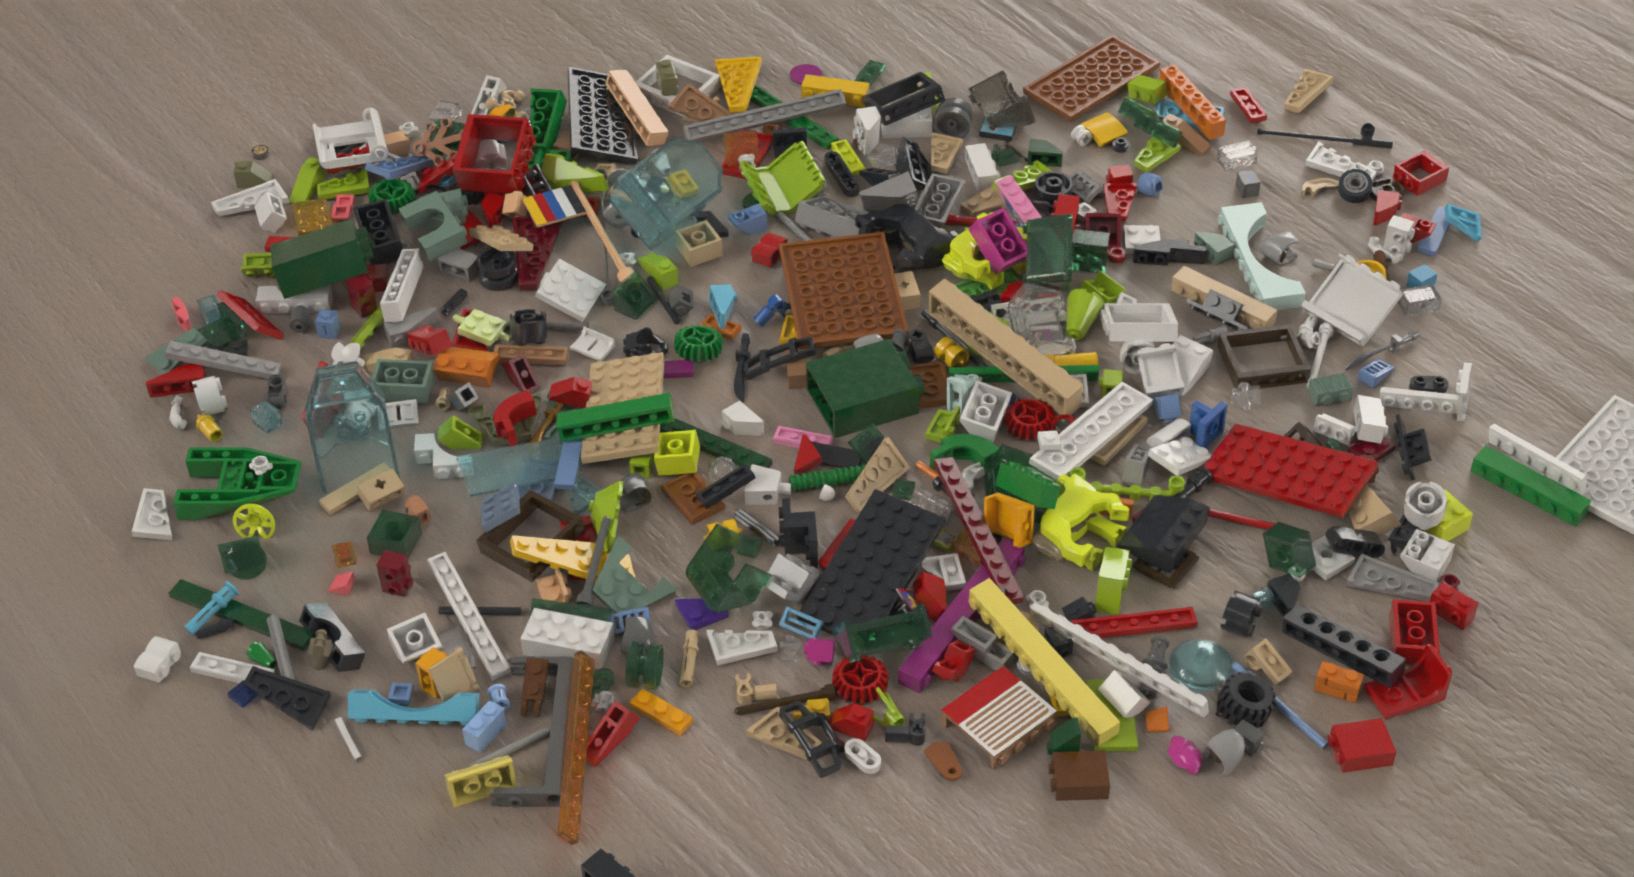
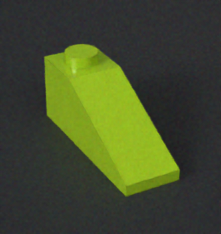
M308 157L302 165L289 198V204L305 207L317 191V184L322 183L326 179V168L321 166L319 159Z
M650 253L637 259L640 266L649 276H653L663 291L678 285L677 267L668 258Z

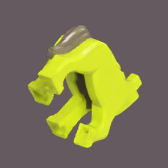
M1075 473L1071 477L1062 474L1056 480V483L1061 487L1055 509L1048 508L1041 517L1040 528L1033 535L1032 542L1038 551L1055 558L1059 564L1069 560L1080 567L1085 565L1090 571H1093L1102 562L1104 550L1094 548V545L1088 543L1078 545L1074 541L1090 530L1105 538L1115 548L1125 535L1127 527L1110 520L1128 521L1129 508L1124 506L1117 494L1097 492L1091 484ZM1103 510L1109 511L1110 520L1098 512Z

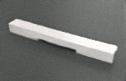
M339 717L335 719V722L356 761L361 755L348 733L342 718Z

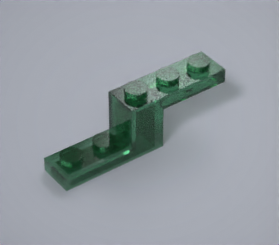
M1124 97L1118 111L1120 114L1135 121L1134 126L1172 147H1177L1183 133L1182 131L1162 121L1165 118L1164 116L1128 97Z

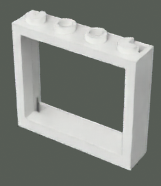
M669 55L660 60L672 61L676 74L702 83L703 85L698 90L709 98L721 88L719 74ZM656 64L635 82L649 104L686 117L668 109L669 104L676 96H663L660 90L651 87L657 81Z
M1104 303V308L1101 309L1100 320H1102L1103 330H1105V335H1108L1109 341L1145 340L1148 342H1177L1178 322L1169 303Z

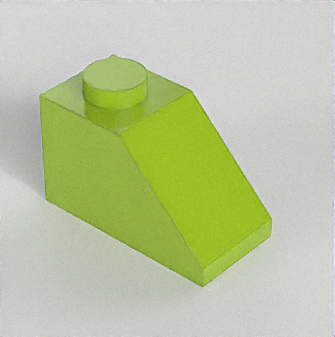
M453 415L439 427L437 441L452 450L480 449L483 442V433Z

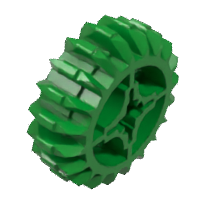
M400 178L380 180V183H375V186L371 187L368 194L369 203L387 198L391 213L395 215L400 213L399 208L415 201V191L411 183H408L407 180L401 181Z
M691 324L690 327L684 326V329H679V332L676 333L674 349L676 354L680 358H684V360L698 361V363L700 361L707 362V360L713 361L714 358H718L723 350L724 341L718 329H713L712 326L706 327V325L700 326L699 324L694 326Z

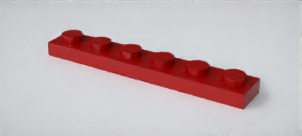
M1193 607L1078 619L1071 620V623L1080 625L1088 633L1096 634L1100 638L1197 628L1198 621Z

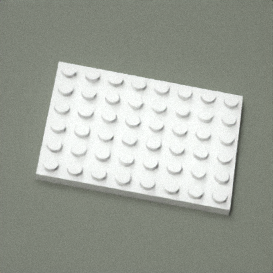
M1614 395L1556 458L1587 475L1586 491L1580 495L1592 500L1588 511L1634 535V404ZM1541 473L1542 475H1544V476H1546V477H1548V478L1554 480L1553 478L1547 476L1546 474Z

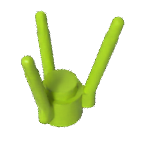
M877 687L876 691L888 709L883 714L884 720L874 715V720L884 728L885 726L901 727L905 722L904 716L899 712L887 692L883 693Z

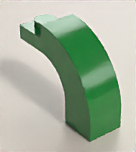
M970 434L951 435L942 438L941 446L930 452V466L935 470V459L953 457L954 460L966 459L975 464L980 462L981 467L986 471L999 464L1000 449L989 440L980 436Z

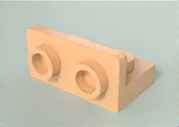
M559 567L557 570L555 569L554 575L536 579V585L545 610L553 612L570 608L569 599L572 598L570 587L565 586L567 584L565 573H561Z

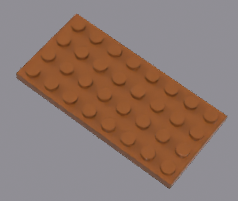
M1110 35L1023 87V93L1071 122L1127 88V83L1136 76H1146L1158 69L1160 62L1118 37Z

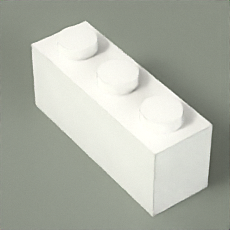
M985 143L965 146V161L977 190L991 187L994 181L1000 179L999 170L996 171L995 160L991 159L990 149H987Z
M1358 395L1353 410L1358 440L1381 443L1383 437H1386L1388 432L1381 399Z

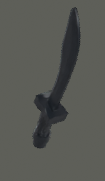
M748 333L742 334L741 351L736 350L735 353L738 365L734 380V392L742 403L745 396L744 362L751 358V353L748 352L750 344Z

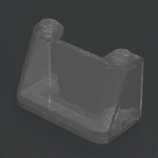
M1025 282L1008 304V315L1012 331L1022 336L1031 346H1035L1043 355L1072 354L1076 349V343L1072 337L1064 339L1058 317L1059 312L1065 306L1062 291Z

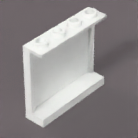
M1339 253V263L1309 302L1304 300L1301 307L1308 315L1315 316L1322 323H1330L1334 326L1335 331L1364 347L1403 294L1400 285L1395 281L1391 280L1389 282L1381 273H1373L1367 265L1363 263L1359 265L1351 256H1344Z

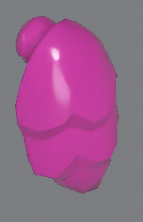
M1175 735L1171 738L1168 754L1173 759L1174 764L1187 769L1189 774H1197L1203 762L1201 751L1197 749L1193 741H1189L1182 736Z

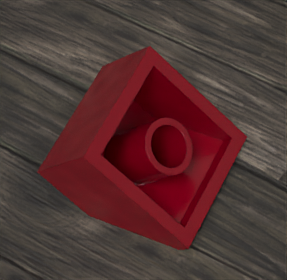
M1086 213L1084 216L1085 248H1121V214Z

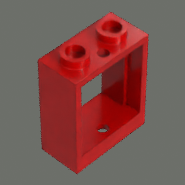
M1423 150L1396 164L1393 179L1418 196L1447 181L1449 166L1426 150ZM1421 168L1429 176L1419 180L1410 173Z

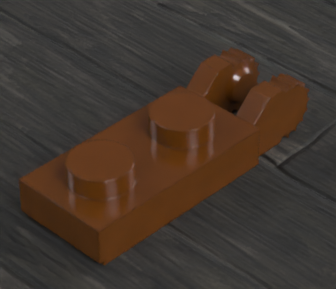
M527 658L521 697V716L527 715L529 701L535 702L533 709L534 717L540 716L545 696L548 659Z

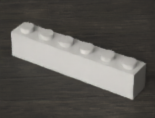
M420 248L402 249L380 302L384 322L397 323L403 321L424 268Z

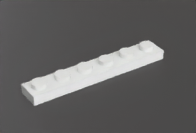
M1496 424L1489 427V443L1579 494L1586 491L1587 475Z

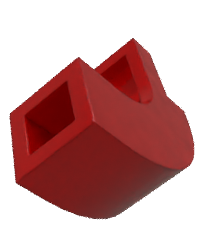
M529 390L505 399L494 412L493 418L497 437H503L504 441L507 440L510 447L518 445L513 428L514 425L525 418L537 415L535 402Z

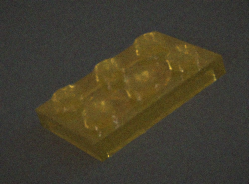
M326 199L291 203L298 236L333 225Z

